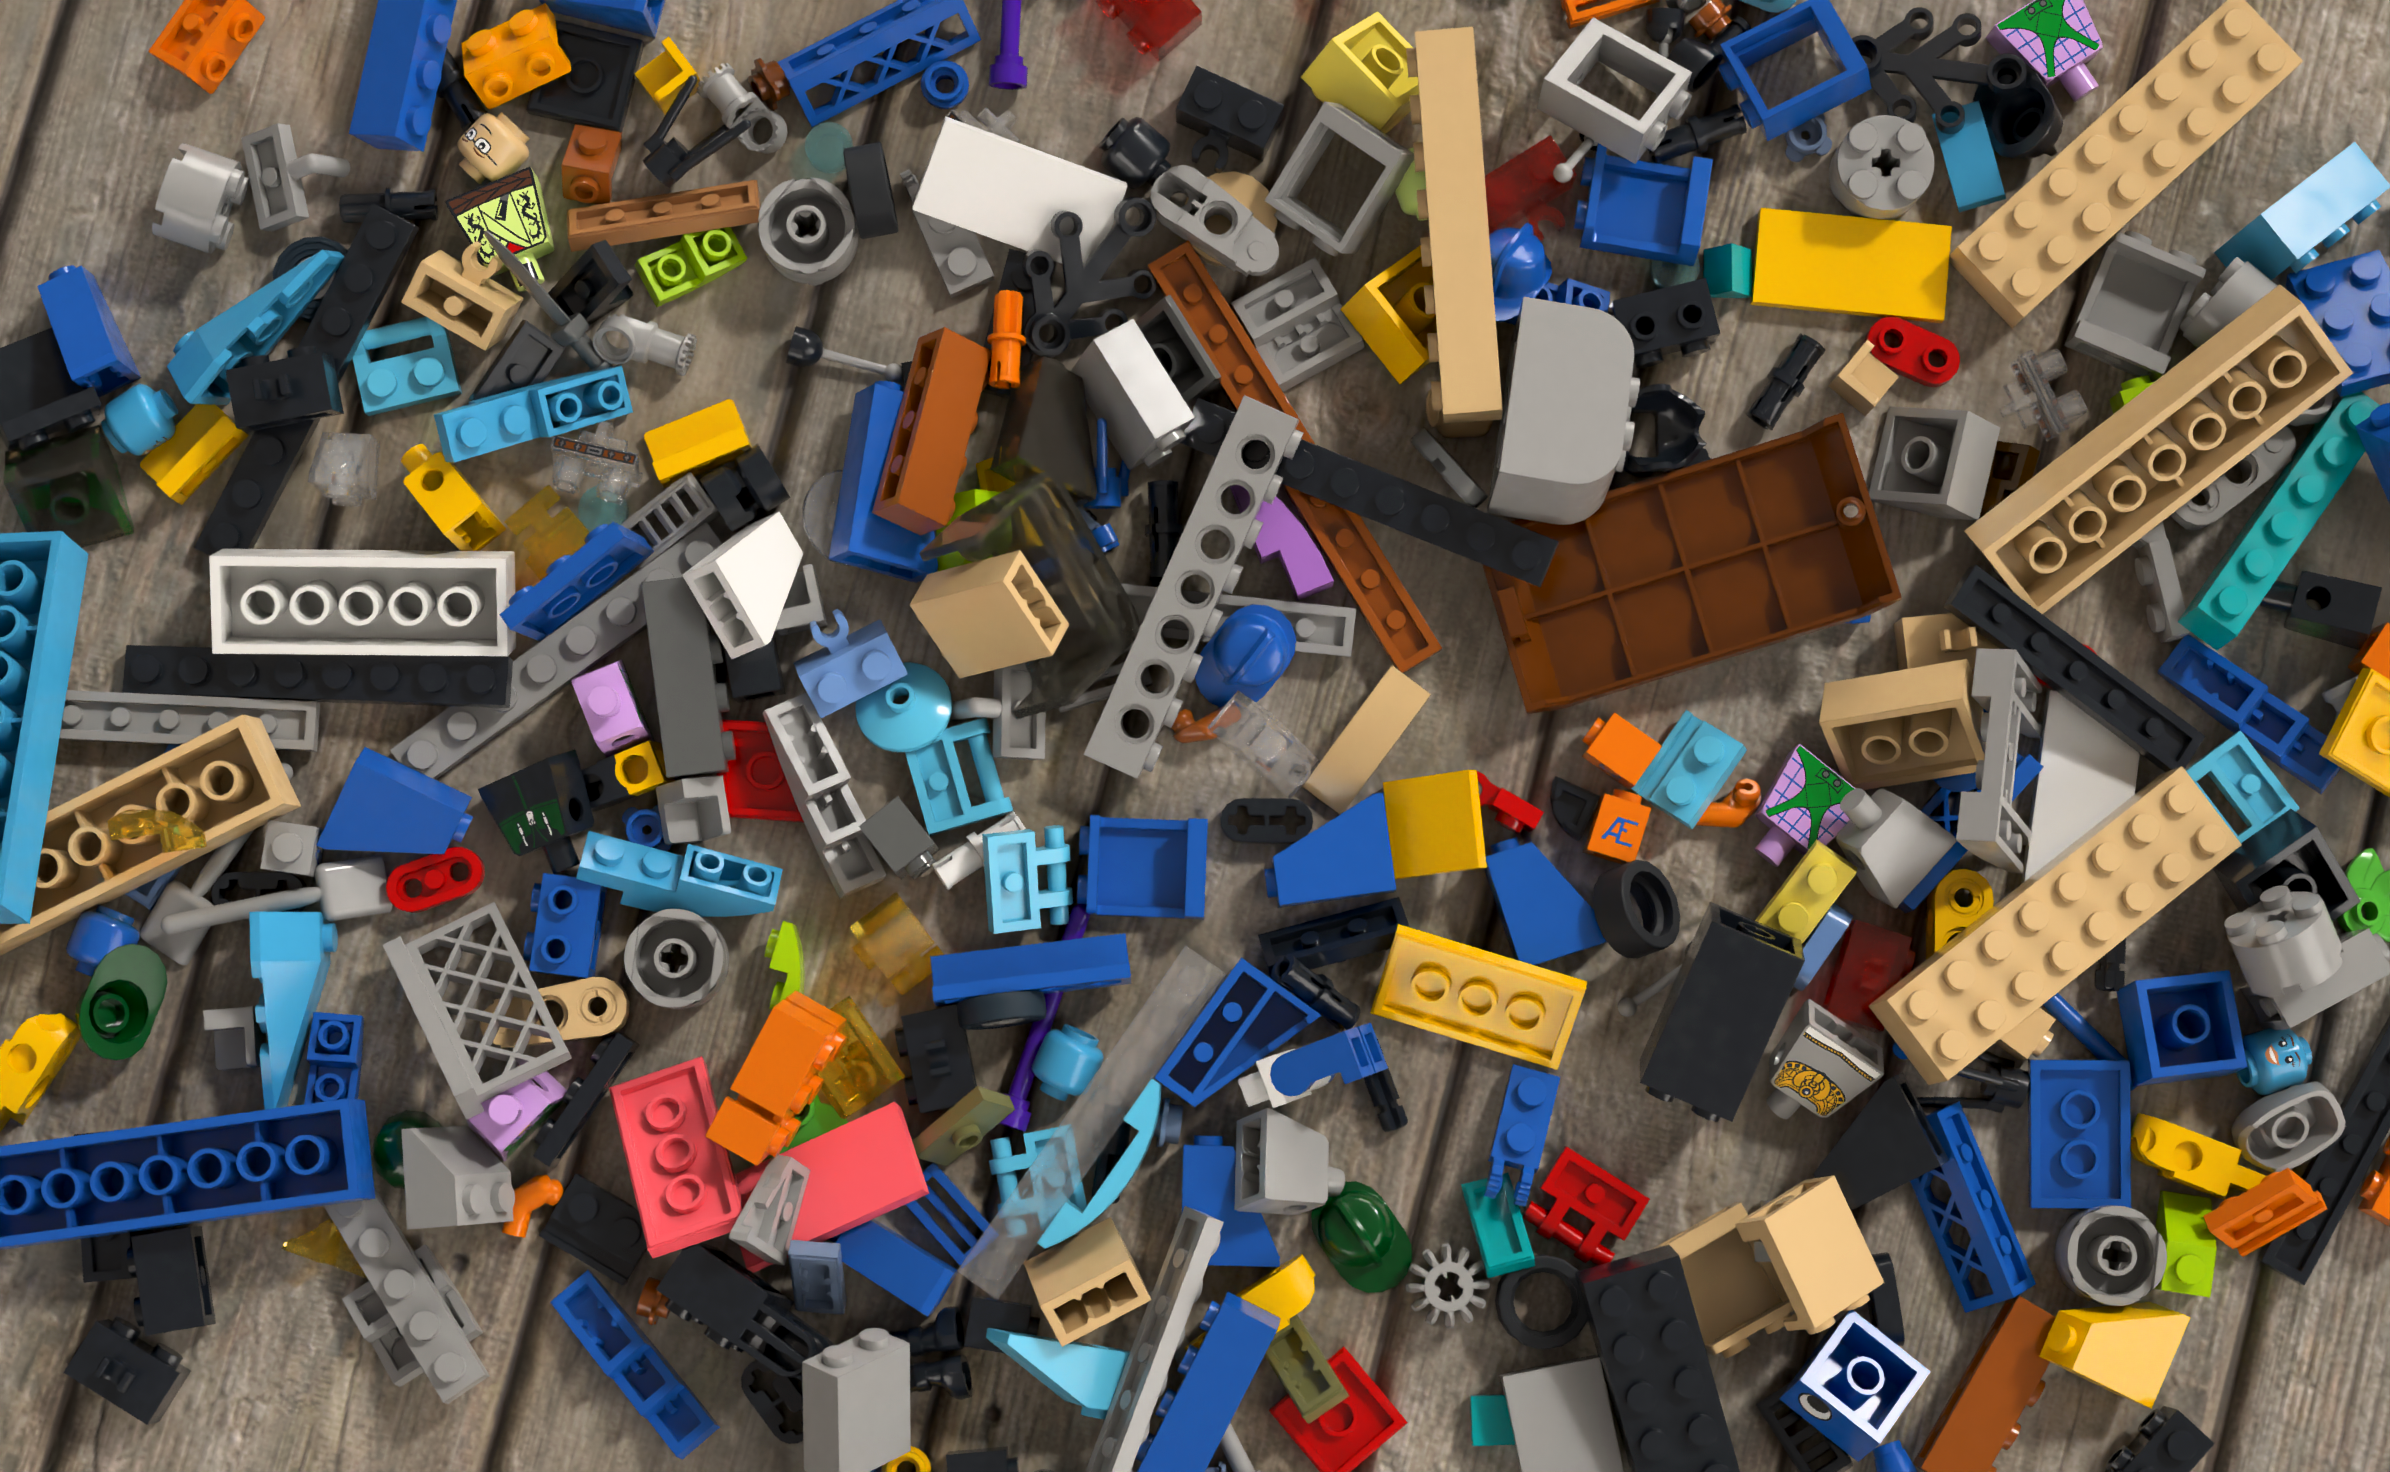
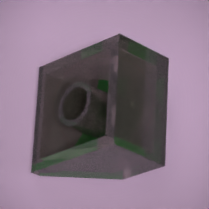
M100 425L51 438L45 444L28 451H22L20 447L11 451H5L4 485L27 532L62 531L81 548L134 533V526L118 466Z

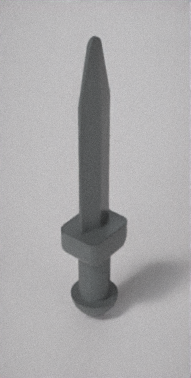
M486 230L484 235L501 261L557 325L550 333L551 337L563 347L571 345L590 367L587 372L613 367V364L603 360L596 353L593 341L585 333L589 329L585 318L579 312L568 317L519 259L493 234Z

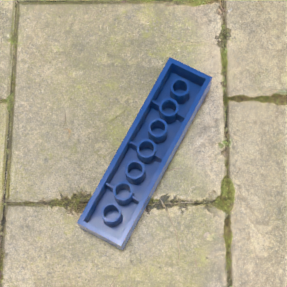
M346 1098L0 1146V1250L376 1199L365 1100Z

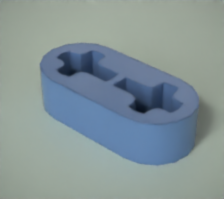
M1833 903L1802 944L1805 962L1794 984V987L1799 991H1803L1810 983L1853 919L1852 914L1836 903Z

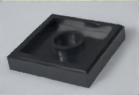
M555 20L558 45L571 62V71L531 90L526 108L527 112L531 115L570 124L622 132L636 80L634 73L638 71L644 48L643 40Z

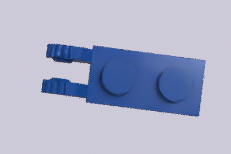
M1515 1064L1512 1065L1488 1159L1491 1162L1484 1196L1495 1199L1497 1193L1500 1192L1505 1165L1521 1170L1513 1197L1515 1205L1525 1207L1534 1174L1539 1169L1560 1081L1559 1076Z

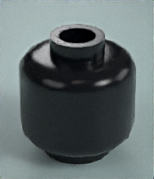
M1122 117L1099 144V147L1103 150L1101 155L1102 165L1119 180L1126 182L1127 187L1131 189L1141 187L1146 181L1153 186L1155 180L1171 167V164L1165 160L1170 151L1169 141L1140 117L1132 118L1129 121Z

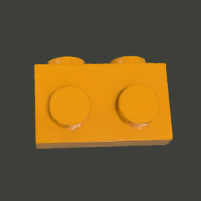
M546 3L531 10H522L516 13L510 20L489 30H480L461 43L464 76L488 109H493L571 71V62L558 45L555 16Z

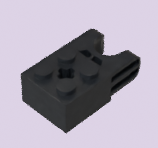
M698 1243L683 1248L656 1288L657 1291L669 1298L664 1306L671 1312L688 1322L692 1319L700 1325L706 1324L708 1327L704 1334L712 1341L728 1350L732 1347L741 1353L745 1351L766 1367L782 1376L796 1377L802 1380V1362L822 1353L825 1348L834 1345L829 1338L789 1311L794 1304L793 1300L714 1246Z

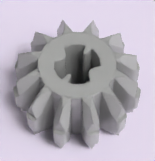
M1441 1244V1261L1437 1262L1434 1254L1429 1249H1425L1422 1251V1256L1430 1267L1424 1270L1419 1265H1410L1409 1271L1423 1278L1422 1283H1407L1405 1290L1410 1293L1423 1292L1424 1296L1411 1304L1413 1311L1417 1312L1428 1304L1432 1305L1425 1319L1428 1324L1433 1325L1437 1321L1440 1311H1444L1445 1327L1451 1329L1455 1325L1454 1311L1458 1310L1462 1319L1466 1323H1470L1473 1321V1316L1466 1307L1468 1302L1482 1309L1486 1306V1301L1473 1295L1474 1289L1485 1290L1490 1288V1281L1472 1279L1473 1275L1484 1268L1482 1261L1478 1260L1467 1268L1463 1267L1469 1257V1249L1462 1247L1453 1262L1451 1261L1450 1245ZM1447 1272H1453L1456 1274L1454 1283L1460 1287L1459 1293L1455 1297L1448 1294V1300L1440 1299L1441 1289L1435 1285V1281L1439 1275L1447 1278Z

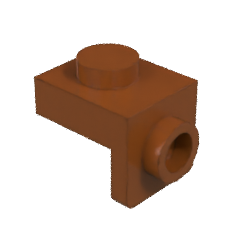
M575 124L561 165L564 198L593 204L611 202L612 177L622 149V132Z

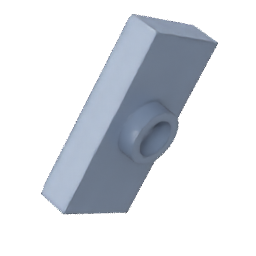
M791 1240L788 1258L795 1309L803 1312L844 1314L847 1296L841 1245L839 1243Z

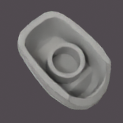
M2315 1081L2291 1086L2286 1090L2269 1094L2256 1101L2236 1117L2231 1131L2235 1147L2242 1150L2241 1155L2247 1161L2274 1173L2281 1172L2286 1168L2292 1169L2330 1146L2343 1133L2345 1118L2334 1095L2321 1083Z

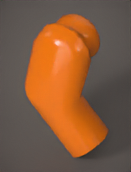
M1753 779L1739 780L1721 803H1710L1695 826L1729 828L1741 826L1758 809L1762 797L1759 784Z
M536 1175L515 1188L514 1221L504 1222L502 1233L526 1238L532 1211L545 1203L552 1206L556 1205L563 1195L561 1182L557 1179H550L548 1175Z

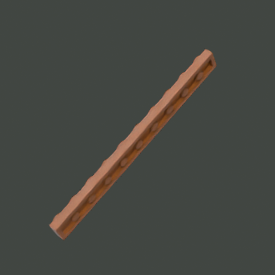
M1189 240L1148 264L1147 269L1153 274L1164 297L1171 295L1220 373L1221 388L1235 411L1237 412L1243 396L1246 395L1299 419ZM1299 419L1296 430L1304 433L1302 436L1303 440L1315 444ZM1281 484L1394 667L1404 674L1442 650L1441 645L1360 515Z

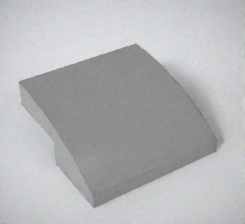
M1315 257L1231 302L1232 308L1246 334L1283 392L1365 348L1362 337L1340 310L1342 305L1340 304L1338 293Z
M423 1245L415 1250L416 1256L468 1341L470 1342L481 1335L483 1331L430 1248L427 1245ZM370 1281L342 1298L364 1340L372 1344L393 1384L402 1387L424 1372Z

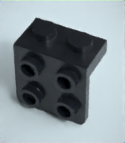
M53 328L0 348V435L8 451L18 447L22 451L34 449L50 440L48 435L65 428L69 433L75 432L96 421L94 417L100 415L101 410L99 397L93 386L84 389L72 381Z

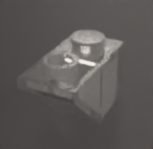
M322 432L309 471L308 482L321 491L323 497L332 498V504L359 507L362 506V499L376 500L380 442L371 434Z
M1240 691L1234 694L1207 727L1232 753L1287 798H1292L1320 763L1271 712Z

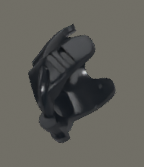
M1653 384L1639 390L1635 408L1632 407L1631 413H1651L1654 415L1656 457H1635L1630 455L1629 451H1626L1623 470L1634 476H1650L1653 472H1667L1687 465L1706 446V442L1702 440L1699 434V427L1705 416V411L1687 396L1673 390L1669 384Z

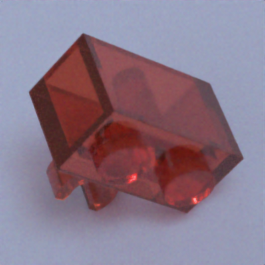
M1095 0L1100 9L1111 20L1119 17L1130 29L1126 35L1141 54L1146 55L1150 51L1158 61L1162 60L1202 25V11L1192 0Z
M1551 135L1485 175L1489 235L1497 229L1510 227L1525 217L1528 219V223L1532 224L1534 235L1538 237L1541 243L1544 241V236L1538 228L1540 221H1552L1559 232L1564 229L1566 223L1562 213L1546 204L1571 189L1577 174L1572 169V178L1565 183L1558 182L1554 178V168L1560 163H1565L1567 159Z
M1859 920L1851 921L1845 931L1822 1007L1846 1024L1874 1033L1883 1032L1885 1027L1868 1005L1899 982L1900 978H1904L1910 973L1915 959V951L1909 950L1912 938Z

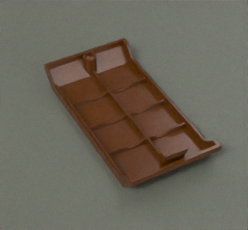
M1843 413L1824 418L1820 422L1794 434L1608 491L1604 502L1593 515L1574 524L1559 525L1527 519L1508 521L1559 541L1541 588L1482 564L1527 714L1568 708L1859 619L1902 600ZM1852 505L1858 509V513L1850 518L1844 514V509Z

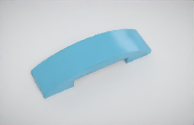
M1155 1079L1149 1081L1123 1120L1139 1132L1083 1211L1072 1202L1066 1201L1037 1242L1040 1246L1046 1249L1084 1229L1104 1213L1130 1183L1148 1151L1155 1132L1162 1092V1084Z

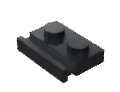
M580 1174L574 1175L552 1212L549 1221L539 1234L543 1239L623 1286L627 1284L633 1270L647 1250L638 1209Z

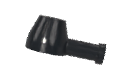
M1735 17L1730 22V26L1710 45L1686 37L1673 48L1668 59L1692 72L1687 88L1688 91H1697L1712 77L1723 59L1720 44L1752 29L1747 21L1741 17Z

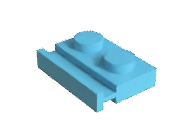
M1686 710L1663 742L1657 755L1631 789L1634 794L1641 796L1654 807L1688 828L1693 829L1747 749L1744 744L1706 721L1698 719Z

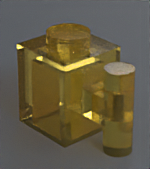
M549 484L504 521L516 536L531 524L537 530L522 544L531 554L524 561L540 580L548 575L546 570L554 561L564 555L571 556L584 546V539L590 533L568 506L553 518L549 515L547 510L561 500L560 496Z
M897 892L893 893L850 926V929L859 941L852 948L869 970L878 966L889 979L905 967V970L890 980L902 996L932 973L930 956L945 955L938 945L923 956L920 955L935 942Z

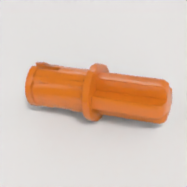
M1001 290L994 297L993 333L988 335L987 342L991 345L989 385L995 388L1009 389V383H1011L1012 388L1020 387L1021 347L1026 344V338L1021 335L1023 296L1017 291Z

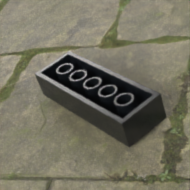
M1666 1245L1575 1272L1631 1472H1740L1678 1253L1670 1245Z

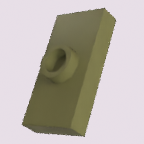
M976 1086L912 1140L917 1157L943 1166L950 1165L966 1150L978 1145L985 1134L1015 1110L1010 1096Z
M1295 1315L1290 1319V1325L1275 1334L1264 1356L1302 1417L1310 1424L1350 1395L1298 1315Z

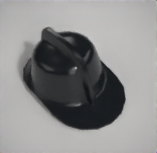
M2025 64L2026 84L2021 92L2011 97L1998 96L1990 90L1989 86L1978 85L1973 102L1979 101L1990 142L1996 152L2002 157L2033 159L2043 154L2049 156L2057 154L2054 144L2062 132L2063 119L2061 111L2045 84L2032 68ZM2002 75L1998 79L2001 84L2005 85L2012 84L2016 80L2011 75Z

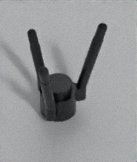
M694 75L688 77L656 132L643 144L651 152L643 159V163L668 188L690 169L751 127V122L747 119L731 129L724 124L690 150L675 137L668 143L664 141L665 136L697 83V77Z
M1986 1050L1977 1058L1992 1066H1987L1985 1071L1966 1066L1956 1075L1981 1082L1980 1093L1986 1095L1987 1098L1935 1096L1916 1098L1920 1106L1943 1108L1960 1101L1962 1108L1987 1109L2002 1113L2005 1106L2016 1109L2022 1106L2028 1091L2029 1072L2014 1068L2015 1061L1999 1057Z

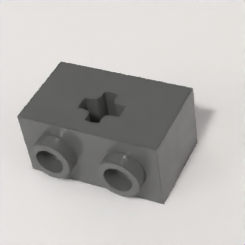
M898 796L859 826L900 879L909 874L914 880L929 870L933 863L937 862L932 855L940 849Z

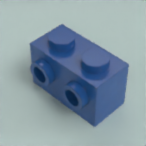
M543 873L542 884L535 883L531 895V912L537 913L535 932L528 931L524 944L523 957L524 961H530L529 971L582 979L595 977L608 887L578 880L576 877Z

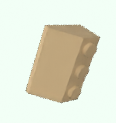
M1963 659L1825 683L1819 724L1842 778L1856 789L1868 790L1976 772L1977 762L1985 758L1986 742H1983L1981 738V719L1984 711L1982 706L1971 696L1974 675L1968 660Z

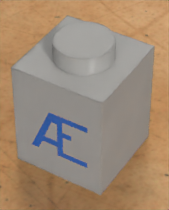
M268 820L260 869L315 877V868L322 864L324 849L317 846V843L324 829Z

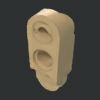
M590 977L538 989L545 1005L555 1001L562 1006L564 1018L557 1029L564 1042L611 1036L619 1032L626 1025L630 1001L623 987L611 979ZM513 997L505 1016L526 1021L534 1003L530 1000ZM598 997H602L607 1003V1009L601 1016H595L590 1009L591 1002ZM501 998L495 999L494 1003L489 1005L484 1011L494 1013ZM539 1017L537 1024L544 1026ZM480 1021V1028L484 1036L489 1023ZM500 1026L493 1043L500 1045L502 1049L514 1048L521 1031ZM532 1034L526 1047L553 1044V1042L549 1038Z

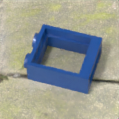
M1807 0L1720 44L1724 63L1718 65L1721 76L1730 91L1738 88L1745 100L1739 103L1744 118L1751 129L1759 126L1767 141L1872 89L1868 66L1830 0ZM1817 32L1841 74L1768 110L1745 68Z

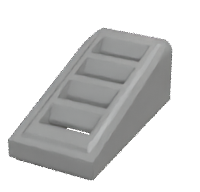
M689 471L624 521L621 526L631 531L640 526L654 547L652 549L654 553L638 565L640 568H643L705 522L709 524L721 514ZM686 493H688L700 510L693 516L679 499ZM671 504L684 521L678 528H676L664 511ZM655 515L669 533L663 540L660 539L648 522Z

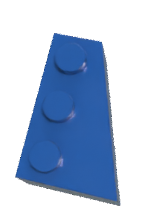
M1241 957L1154 1079L1195 1108L1256 1064V1061L1267 1056L1322 1015Z

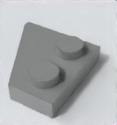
M778 1155L775 1158L772 1156L731 1229L729 1239L768 1263L785 1266L810 1169L792 1157Z

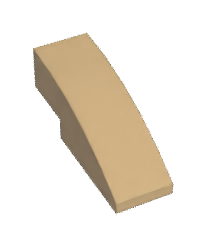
M1391 666L1302 788L1340 815L1345 812L1431 694L1394 666Z

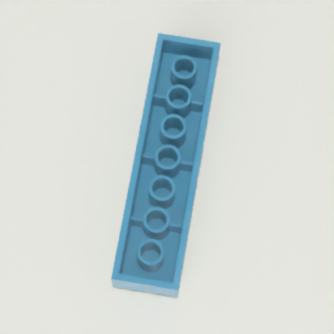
M62 531L0 533V924H30L89 554Z

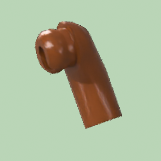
M1234 702L1225 704L1198 721H1195L1193 713L1189 709H1184L1178 713L1171 728L1175 733L1172 737L1181 743L1213 740L1243 723V714Z

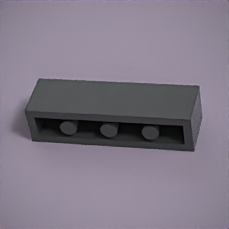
M683 577L641 582L666 777L678 779L729 772L728 761L736 760L733 732H724L721 713L730 711L726 682H717L715 664L724 662L722 642L717 634L711 635L710 622Z

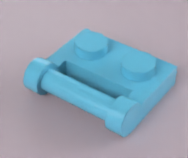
M427 317L367 330L352 357L364 412L368 416L462 394L448 329ZM429 335L432 336L434 348L376 362H371L368 351L370 349Z
M987 718L946 728L929 745L918 750L905 752L929 836L983 820L997 818L1013 811L1010 797H1004L988 742L987 734L991 733ZM965 740L969 742L986 803L973 807L954 743Z
M2241 730L2232 734L2185 769L2240 843L2289 809L2295 812L2300 809ZM2208 774L2247 825V828L2239 834H2236L2197 783L2204 775Z

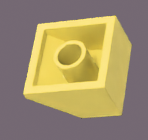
M1379 12L1372 14L1332 38L1301 76L1312 88L1316 98L1321 102L1342 104L1384 134L1389 132L1411 112L1410 95H1419L1418 77L1408 78L1406 48L1413 47Z

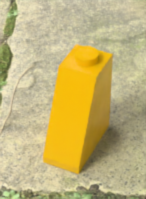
M2152 1302L2133 1303L2125 1306L2060 1310L2048 1333L2039 1357L2118 1396L2152 1409L2190 1317Z

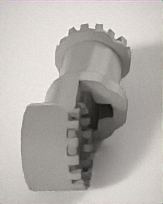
M722 63L719 68H714L715 73H712L711 70L707 72L710 77L703 76V81L698 83L697 93L703 99L709 98L723 114L722 122L729 129L746 119L751 122V127L737 137L742 145H745L748 150L765 154L774 153L779 150L785 143L788 133L783 117L776 112L769 111L755 93L747 92L734 77L735 70L730 64ZM767 118L772 124L773 133L768 142L760 145L753 137V128L758 120Z
M613 314L612 317L609 315L602 322L593 338V347L596 353L608 363L619 365L631 359L646 364L650 360L675 368L676 374L681 376L686 375L689 369V364H691L692 360L688 356H694V353L690 352V350L694 351L697 343L696 335L688 333L686 337L659 329L658 324L649 321L645 323L631 317H626L624 314L620 316ZM618 331L627 338L629 347L624 349L616 348L608 341L606 332Z

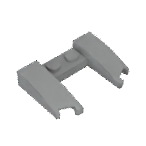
M1976 648L1971 696L1987 711L1983 713L1981 719V738L1983 742H1986L1984 760H1979L1976 766V787L1981 792L1961 791L1956 840L1968 851L1988 863L2010 873H2023V864L2014 853H2020L2022 845H2030L2032 831L2012 808L2019 733L2028 738H2041L2042 722H2037L2030 713L2036 710V693L2042 692V685L2016 649Z

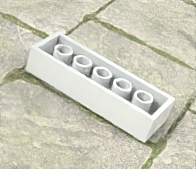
M221 549L209 556L212 654L508 656L516 648V632L510 630L499 615L510 606L508 602L515 594V551Z

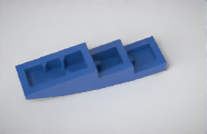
M2188 634L2182 638L2159 668L2158 674L2232 733L2241 730L2254 749L2319 794L2324 792L2340 771L2341 767L2319 755L2327 736L2309 725V718L2269 693L2266 684Z
M587 1270L550 1302L603 1372L616 1382L639 1414L648 1419L676 1457L683 1460L720 1428L664 1356L591 1271Z

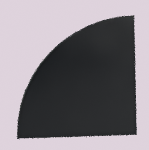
M1555 776L1550 790V804L1553 815L1558 825L1567 835L1576 841H1580L1600 796Z

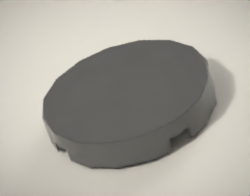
M1425 427L1411 438V443L1433 465L1442 475V478L1469 506L1477 508L1489 497Z

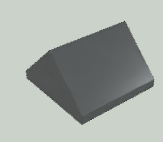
M1171 295L1161 299L1135 321L1189 408L1195 405L1197 398L1204 400L1221 389L1220 373Z

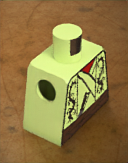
M531 167L445 201L447 208L470 244L476 241L481 243L477 255L485 267H488L492 257L497 255L484 235V232L487 230L519 259L540 285L545 281L536 259L554 251V244L541 185ZM503 263L501 269L494 275H499L509 269ZM511 273L517 290L520 292L527 291Z

